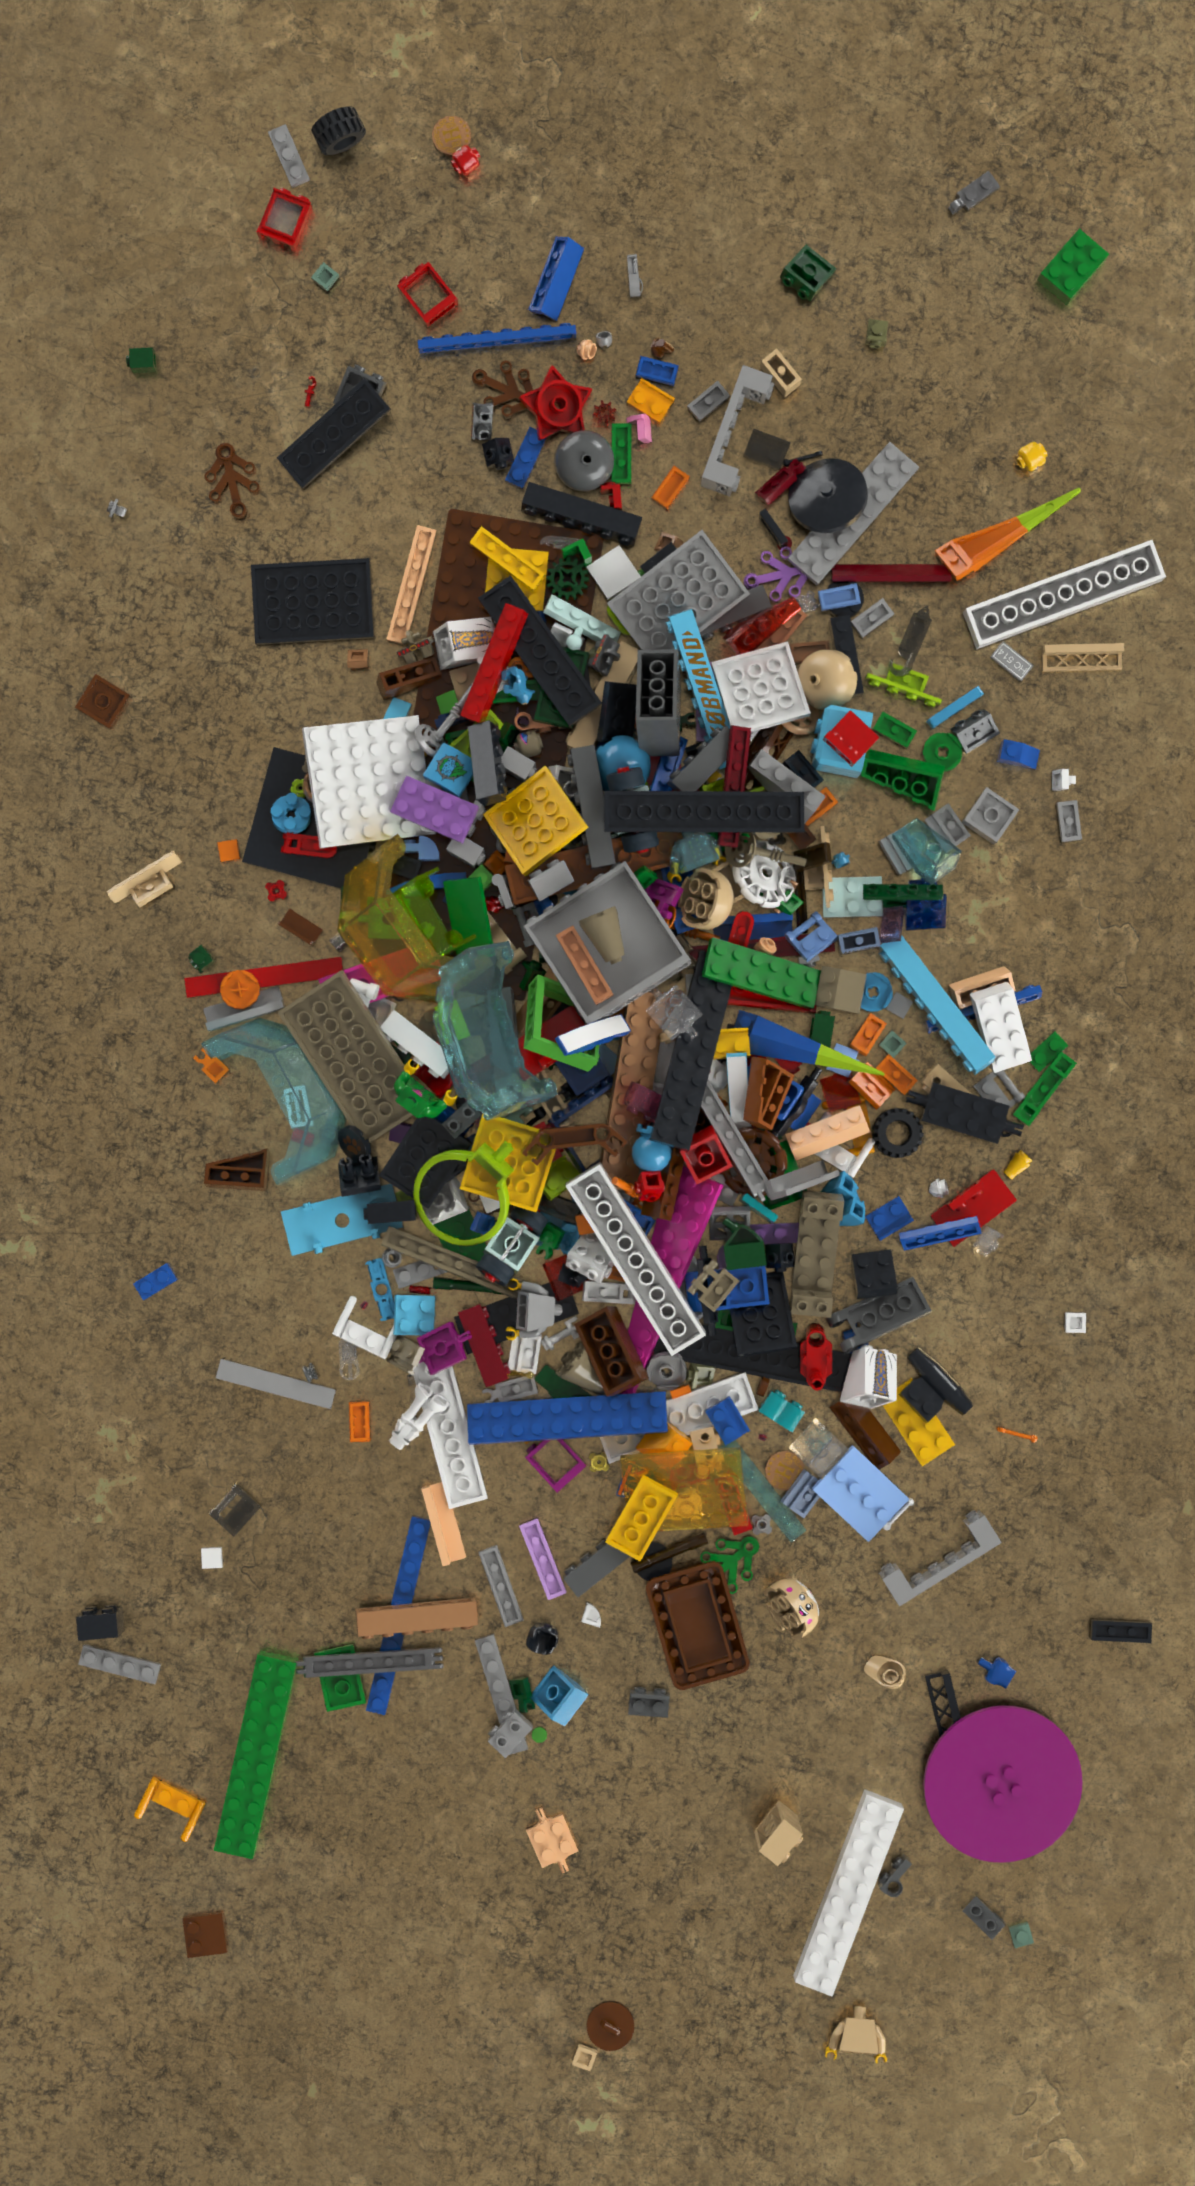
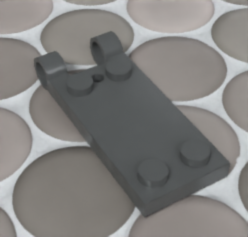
M914 1277L898 1283L897 1294L866 1298L831 1314V1318H826L830 1328H835L844 1321H847L854 1337L840 1343L844 1354H848L870 1341L931 1313L932 1310ZM860 1323L861 1327L858 1328L855 1324Z

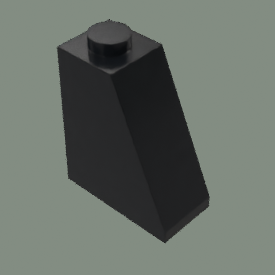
M415 1200L367 1204V1208H363L364 1220H368V1224L417 1220Z

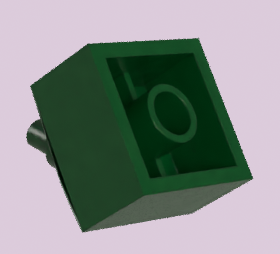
M726 1217L722 1224L729 1228V1232H731L730 1236L723 1243L726 1269L734 1270L767 1266L763 1237L751 1227L743 1223H734Z

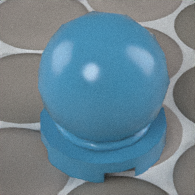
M638 1124L636 1132H640L641 1136L635 1140L632 1147V1158L635 1165L645 1172L664 1169L671 1159V1147L649 1140L653 1127L647 1125V1129H643V1124Z

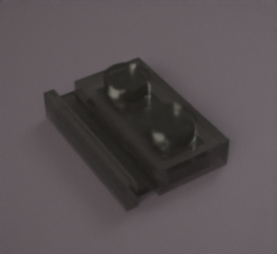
M753 429L743 457L780 470L791 442Z

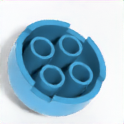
M625 735L615 736L603 747L600 745L596 750L603 791H610L606 776L617 772L618 768L629 766V769L641 767L645 783L647 782L651 771L650 756L639 748L638 741Z

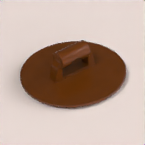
M605 2002L595 2007L590 2013L587 2020V2033L592 2043L598 2048L605 2051L619 2050L631 2040L634 2033V2020L629 2010L623 2005L616 2002Z

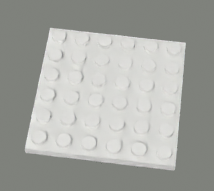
M418 715L302 728L320 848L436 834L432 830L390 812L406 776L425 783L423 777L426 771L424 751L415 738V729L420 725Z

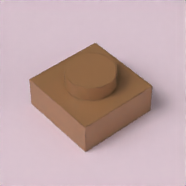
M368 649L348 650V668L359 669L368 667Z

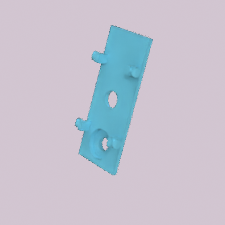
M383 1185L381 1190L344 1197L340 1196L312 1204L308 1202L302 1204L303 1206L281 1211L291 1255L313 1250L315 1254L323 1252L322 1248L368 1236H372L373 1239L380 1238L379 1233L386 1232L389 1226L395 1229L403 1228L402 1222L368 1224V1220H364L363 1208H367V1204L397 1201L393 1185ZM340 1213H344L349 1217V1224L344 1228L338 1227L335 1223V1218Z

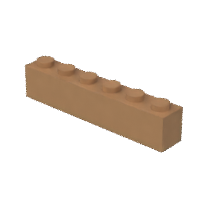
M475 1598L355 1609L356 1631L358 1637L362 1636V1639L374 1638V1635L391 1637L394 1636V1633L412 1635L413 1631L432 1633L434 1629L452 1631L454 1627L472 1629L473 1626L478 1625Z

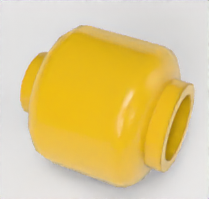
M1030 442L1020 448L1018 458L1016 459L1021 469L1025 468L1030 472L1041 467L1046 462V449L1041 443L1038 444L1036 442Z

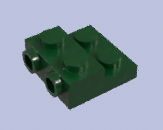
M806 244L785 266L780 278L786 287L794 288L801 299L811 301L835 273L836 268Z

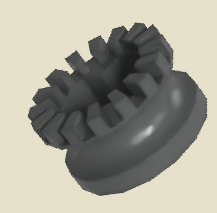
M309 1363L308 1367L302 1366L309 1383L312 1382V1379H318L317 1372H314L316 1369L312 1363Z

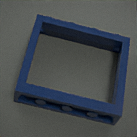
M605 1077L599 1082L600 1084L597 1087L587 1089L583 1093L584 1096L570 1101L567 1104L568 1107L554 1112L551 1115L552 1118L547 1120L552 1128L560 1127L559 1124L612 1088L614 1077ZM573 1147L564 1148L580 1174L600 1162V1159L585 1168Z

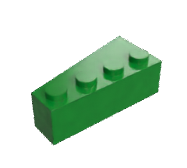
M869 749L865 755L861 776L883 787L887 786L893 789L894 792L912 798V801L918 804L922 803L935 811L945 766Z

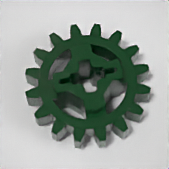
M567 557L566 562L562 558H559V564L553 562L554 569H548V573L551 576H546V580L551 581L547 587L553 588L551 594L555 595L558 593V598L561 599L564 596L566 601L571 596L576 600V594L583 596L582 589H588V586L584 583L589 582V578L585 577L588 574V570H582L584 564L578 565V559L570 562V557ZM563 567H573V568H572V569H564ZM556 573L560 577V580L557 582V584H555L554 581ZM579 574L581 576L580 585H578V583L576 582V578ZM564 576H571V582H564ZM564 589H571L572 591H570V592H565V591H563V590H564Z

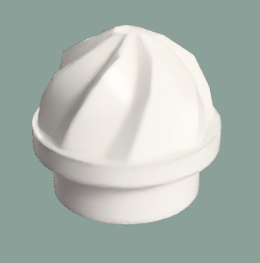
M936 1179L930 1184L929 1192L934 1197L944 1198V1195L949 1194L946 1180Z

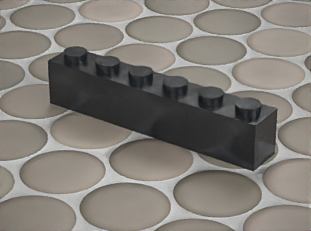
M532 482L528 483L521 506V511L529 516L536 515L548 522L555 521L561 523L567 528L574 527L581 529L582 532L587 534L594 533L606 540L613 539L619 541L620 544L625 546L635 545L642 522L641 516Z

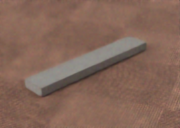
M225 1359L220 1360L216 1378L328 1409L332 1408L336 1389Z

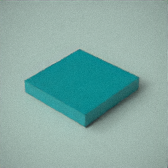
M747 1193L743 1194L738 1200L745 1206H750L753 1212L770 1224L774 1223L778 1218L777 1214Z

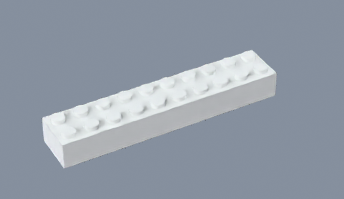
M1153 540L970 606L963 611V615L977 650L1159 583L1166 575Z
M601 1162L566 1182V1188L671 1356L706 1336L705 1329L618 1189L612 1183Z
M864 1789L793 1975L795 1983L833 1996L904 1811L902 1803Z

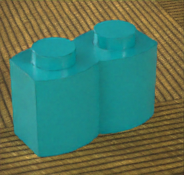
M777 1389L775 1392L770 1390L758 1411L793 1433L805 1413L801 1410L803 1406L794 1400L791 1403L785 1400L786 1395Z

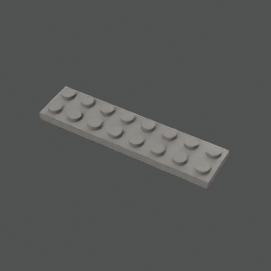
M889 442L862 473L868 488V501L862 515L852 525L837 532L818 533L811 531L787 560L813 583L818 585L917 472L919 466Z

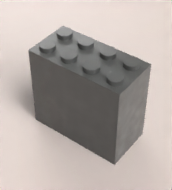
M678 649L638 650L636 727L639 748L648 753L649 756H680L681 679Z

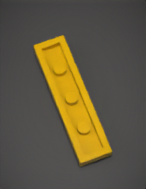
M482 526L470 541L473 547L532 591L535 590L545 577V573Z

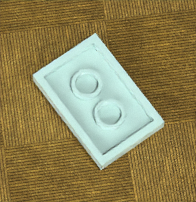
M882 876L832 878L833 882H829V889H833L834 901H830V908H826L825 889H822L823 918L883 916V900L863 899V884H882Z

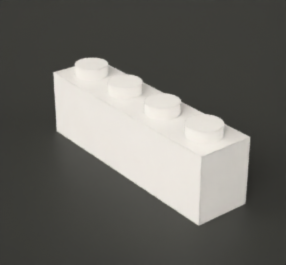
M395 1010L392 1011L380 1027L389 1042L395 1040L399 1044L397 1046L398 1049L405 1054L408 1052L413 1054L414 1058L412 1060L421 1067L423 1064L427 1065L430 1068L428 1072L436 1078L441 1076L445 1079L459 1061Z

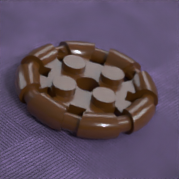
M754 1126L739 1128L740 1134L757 1159L767 1179L770 1180L784 1175L788 1161L786 1151L780 1145V1140L766 1129L763 1131ZM757 1137L762 1138L761 1144L755 1142ZM773 1147L776 1153L773 1156L769 1150V1148ZM729 1157L733 1167L720 1173L726 1180L724 1183L739 1195L740 1193H747L753 1198H758V1195L754 1197L749 1188L743 1186L744 1180ZM772 1165L777 1167L776 1172L771 1171ZM732 1168H734L735 1172L737 1173V1175L734 1177H732L729 1171Z

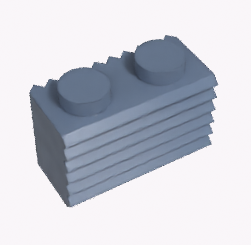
M877 927L839 934L837 940L839 954L841 955L866 951L867 949L878 948L881 945Z

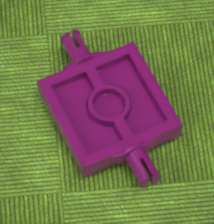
M448 1322L418 1337L419 1345L425 1348L419 1363L424 1362L428 1367L430 1375H435L466 1360L467 1357L462 1342L472 1338L470 1331L459 1335L454 1323Z

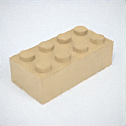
M781 1801L775 1804L754 1831L758 1851L777 1866L781 1862L785 1863L790 1856V1850L793 1847L799 1846L803 1840V1832L798 1815Z

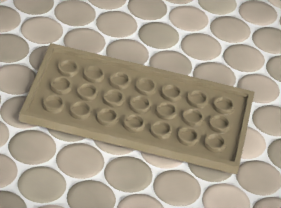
M343 970L278 1012L349 1124L360 1129L364 1133L363 1137L365 1140L368 1139L369 1142H372L413 1116L395 1101L398 1095L395 1093L394 1083L402 1071H404L405 1065Z

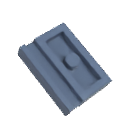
M803 1469L780 1501L805 1518L820 1498L812 1490V1487L819 1479Z

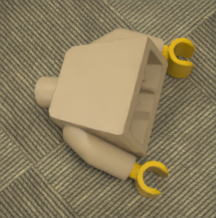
M855 2006L854 2017L845 2018L844 2021L839 2022L832 2032L829 2046L825 2049L826 2058L829 2052H833V2060H835L838 2049V2052L874 2055L877 2064L879 2057H883L884 2063L887 2062L885 2036L874 2020L865 2019L866 2007Z

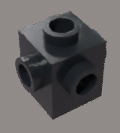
M493 438L482 444L487 467H495L496 470L507 468V464L514 462L509 438Z
M793 1243L765 1244L766 1268H774L775 1272H786V1268L794 1267Z

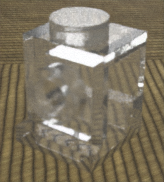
M984 1225L981 1230L982 1234H979L973 1246L977 1248V1253L987 1258L991 1251L995 1252L999 1245L998 1238L1003 1239L1004 1235Z

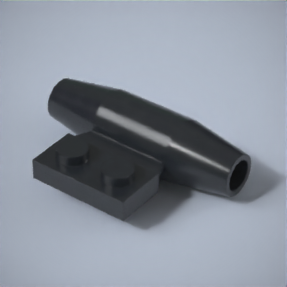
M917 1347L907 1357L920 1378L912 1380L899 1395L925 1423H928L942 1409L943 1402L962 1416L974 1406L961 1385L929 1354Z

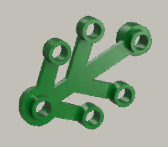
M752 1536L744 1537L741 1541H730L724 1538L716 1540L715 1546L720 1551L726 1548L738 1549L733 1555L710 1553L709 1551H703L700 1554V1559L703 1563L710 1561L724 1562L721 1564L724 1573L729 1569L727 1584L728 1586L730 1584L735 1585V1589L730 1591V1594H734L738 1590L736 1584L737 1565L742 1557H744V1569L741 1571L742 1579L750 1581L753 1578L751 1571L752 1556L758 1552L759 1543ZM719 1541L725 1542V1546L722 1548L718 1547L717 1544ZM751 1543L753 1548L747 1550L746 1544ZM709 1554L710 1558L709 1560H703L702 1556ZM748 1571L751 1575L749 1578H745L743 1573Z

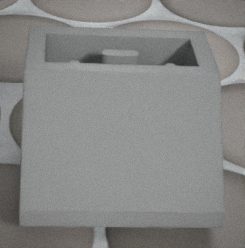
M555 859L546 865L548 867L546 870L541 871L538 869L529 874L530 879L527 882L538 901H542L574 882L564 860L559 861Z

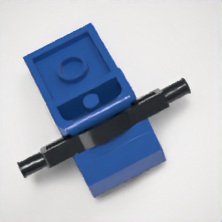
M751 1063L748 1066V1076L750 1074ZM815 1066L810 1076L805 1075L800 1084L792 1081L772 1129V1134L777 1138L779 1135L784 1136L788 1128L795 1131L805 1127L822 1102V1100L812 1094L818 1085L816 1080L823 1071Z
M707 1245L698 1246L700 1259H697L698 1271L687 1272L684 1278L686 1299L693 1312L703 1313V1322L708 1326V1336L717 1335L715 1323L718 1322L717 1310L769 1304L766 1267L759 1266L727 1270L739 1282L715 1312L698 1300L702 1295L699 1289L694 1295L687 1291L692 1285L693 1279H697L703 1271L702 1268L712 1260V1258H708ZM723 1268L714 1269V1271L719 1274ZM709 1276L703 1285L707 1288L714 1278Z

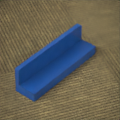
M555 237L528 308L533 314H544L551 320L557 321L584 248L571 238Z
M784 912L780 914H753L754 925L749 940L761 939L763 937H785V933L793 931V914L788 915ZM728 916L721 925L713 928V934L720 936V940L728 941L735 916Z

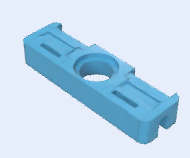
M979 686L975 687L926 721L931 729H934L983 696L984 693Z
M382 1258L367 1261L365 1265H369L367 1266L371 1280H373L370 1284L375 1302L378 1301L379 1312L382 1316L380 1320L393 1319L394 1298ZM377 1285H386L387 1293L379 1295L376 1292Z

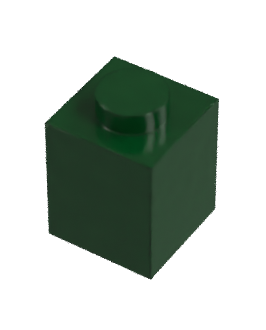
M153 347L129 348V355H126L127 367H130L132 373L157 372L156 352Z

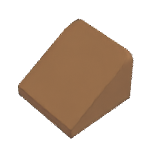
M662 532L654 550L659 552L670 542L676 548H679L684 542L677 536Z

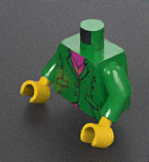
M410 1059L404 1066V1071H402L394 1083V1090L398 1095L395 1101L416 1118H436L447 1108V1105L452 1106L455 1103L458 1095L452 1098L449 1096L452 1090H448L443 1101L440 1100L413 1077H410L419 1068V1064L415 1068L410 1065L412 1059Z

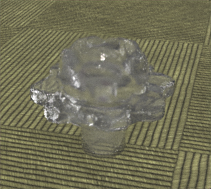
M808 591L806 595H799L796 598L798 606L803 612L815 611L819 607L817 599L814 598L815 594L812 591Z

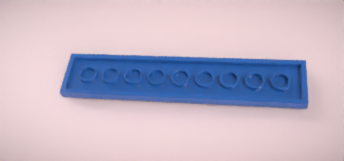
M665 1391L617 1394L615 1396L602 1395L467 1404L469 1445L668 1432Z

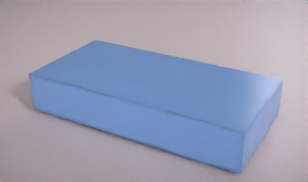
M857 583L817 592L821 612L861 603Z

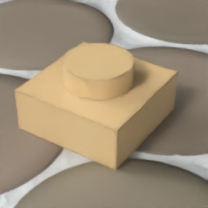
M578 2044L572 2065L591 2072L597 2050Z

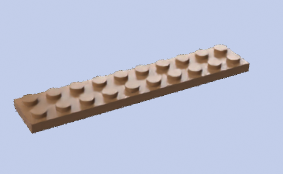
M648 991L625 1006L623 1017L631 1032L620 1037L606 1125L615 1130L628 1143L622 1147L618 1139L613 1136L610 1137L606 1144L612 1150H618L619 1154L616 1157H613L602 1148L600 1162L611 1180L614 1177H618L627 1183L634 1184L638 1179L639 1168L633 1161L632 1147L635 1140L641 1136L640 1132H636L637 1125L643 1124V1129H646L660 1046L659 1039H661L659 1034L662 1033L667 994Z

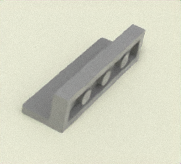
M275 986L260 991L257 1002L246 1009H234L225 1002L204 1008L203 1011L207 1021L205 1024L208 1031H213L285 1008L280 987Z

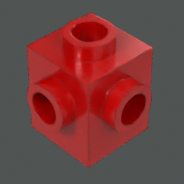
M661 1171L641 1172L634 1183V1190L636 1194L638 1193L639 1201L654 1202L659 1200L665 1189Z

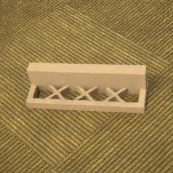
M1124 643L1044 645L1042 647V672L1122 670ZM1117 654V665H1109L1104 660L1108 655ZM1069 655H1074L1080 662L1076 666H1069L1064 660ZM1088 655H1094L1099 662L1095 666H1090L1084 660ZM1047 656H1055L1060 662L1055 667H1047Z

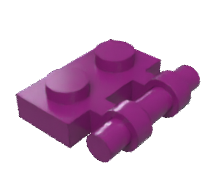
M657 879L644 890L653 904L656 901L660 902L656 908L663 919H671L672 912L667 909L669 905L676 906L684 889Z

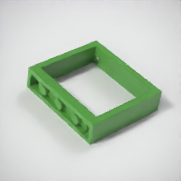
M538 974L528 986L524 1049L589 1072L594 1065H597L600 1057L598 1054L600 1045H596L592 1050L584 1051V1053L579 1052L564 1056L557 1043L541 1037L544 996L573 1007L575 1006L559 982Z

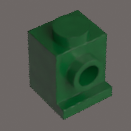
M200 945L189 954L190 963L200 974L216 963V960L203 945Z

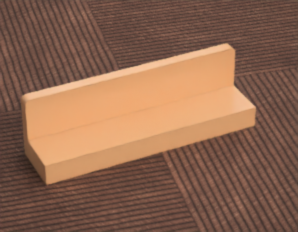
M442 1482L422 1487V1494L442 1566H447L453 1561L466 1558L453 1508L449 1509Z

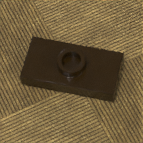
M828 842L793 852L794 856L807 859L805 867L795 864V871L798 872L832 862L830 843Z

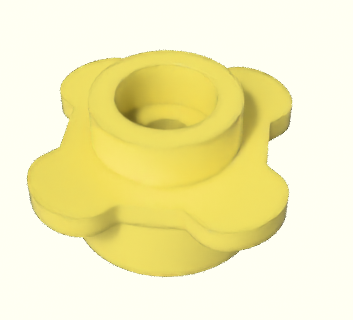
M601 1452V1454L590 1453V1470L592 1472L607 1471L609 1469L605 1452Z

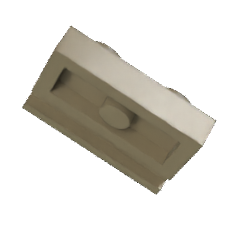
M397 1335L390 1350V1359L387 1358L386 1361L406 1373L414 1375V1367L418 1366L425 1348L404 1336Z

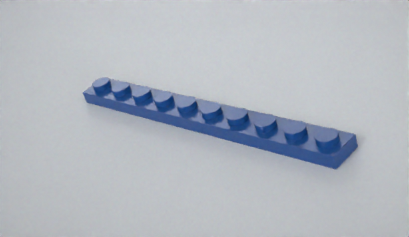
M416 1516L411 1518L391 1605L411 1604L413 1601L431 1525L429 1519ZM394 1633V1636L383 1637L380 1651L401 1650L404 1635ZM395 1672L374 1674L366 1711L382 1715L386 1714Z

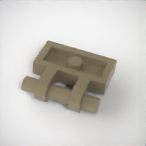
M712 1259L708 1265L706 1264L702 1268L703 1271L698 1278L693 1279L692 1285L687 1291L694 1295L699 1289L702 1295L698 1300L715 1312L739 1280L724 1268L719 1274L715 1272L714 1269L718 1266V1263ZM709 1276L713 1277L714 1280L706 1288L703 1283Z

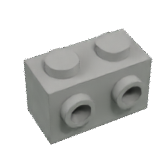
M516 1708L513 1712L509 1710L501 1719L503 1720L502 1724L499 1727L495 1725L488 1733L490 1736L488 1743L504 1758L533 1729V1724Z

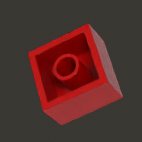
M713 1125L693 1135L688 1152L679 1149L696 1184L733 1167Z

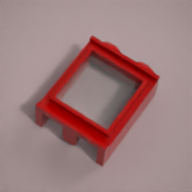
M273 188L272 195L256 231L258 238L262 239L263 236L269 237L273 243L280 245L281 242L290 246L291 251L295 252L313 209L309 199L302 195L294 196L284 188Z

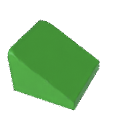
M455 690L436 697L441 714H450L449 711L453 710L454 704L458 703Z

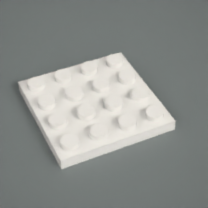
M788 641L711 662L730 726L751 728V732L810 716V710Z

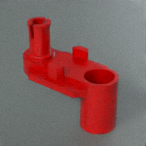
M812 1323L806 1328V1339L800 1343V1374L807 1379V1383L812 1389L818 1391L823 1388L826 1378L832 1374V1343L826 1339L823 1326L818 1323ZM816 1332L821 1334L817 1339H813L810 1336Z

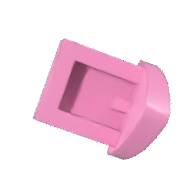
M640 414L626 418L627 423L637 424L638 440L643 443L652 442L651 420L648 415Z

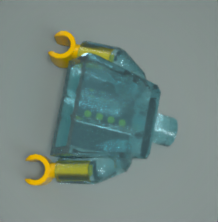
M681 833L683 839L674 842L672 847L670 871L667 874V879L672 883V879L676 876L677 881L680 882L681 876L679 871L682 874L711 862L718 867L719 860L725 863L726 858L722 856L721 846L717 845V839L708 833Z

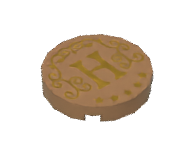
M446 116L434 125L432 131L433 144L437 151L445 154V156L452 157V154L463 145L469 146L471 143V130L467 122L462 118Z
M787 1450L779 1451L771 1455L767 1460L765 1466L766 1478L776 1489L789 1490L803 1471L804 1464L801 1458L794 1452Z

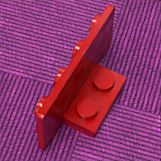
M570 1006L542 1023L541 1037L557 1043L555 1040L557 1036L585 1024L575 1008ZM525 1035L518 1039L521 1070L524 1079L529 1080L553 1065L557 1060L524 1049Z
M992 1169L931 1214L930 1217L938 1225L948 1221L952 1222L977 1216L980 1227H982L1014 1204L1017 1199L997 1172ZM968 1237L951 1240L949 1243L955 1247Z

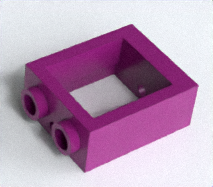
M557 1439L577 1462L555 1481L533 1457L550 1440H542L537 1445L533 1443L526 1449L527 1454L525 1458L557 1493L587 1466L585 1461L565 1439Z

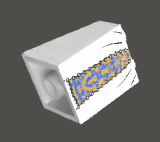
M491 617L448 621L433 631L440 670L478 663V657H484L495 630Z
M870 1345L861 1346L860 1349L853 1351L840 1402L873 1409L897 1401V1354L889 1353L886 1349H873V1346Z

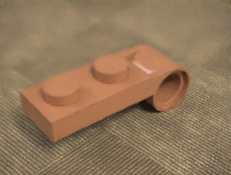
M526 712L517 714L514 719V726L520 732L539 730V733L550 732L551 728L558 727L534 722ZM526 718L529 721L528 726L520 727L517 723L518 719Z

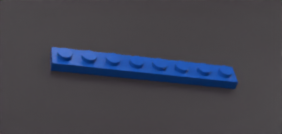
M562 323L558 327L542 325L537 329L522 327L517 331L502 329L496 333L482 331L481 334L476 335L467 332L455 337L451 334L443 335L441 338L426 336L422 340H418L419 353L573 339L576 338V325Z

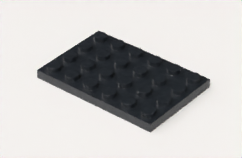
M370 558L251 565L256 645L374 638Z

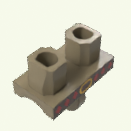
M411 630L406 631L407 637L401 639L403 645L410 643V645L396 652L398 657L402 656L406 665L417 662L418 660L414 653L417 649H420L423 658L434 654L431 644L434 642L433 637L430 636L417 642L416 640L422 637L421 633L417 632L414 634Z

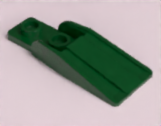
M545 1365L535 1377V1381L546 1389L553 1399L592 1396L582 1387L560 1378L556 1371L548 1365Z

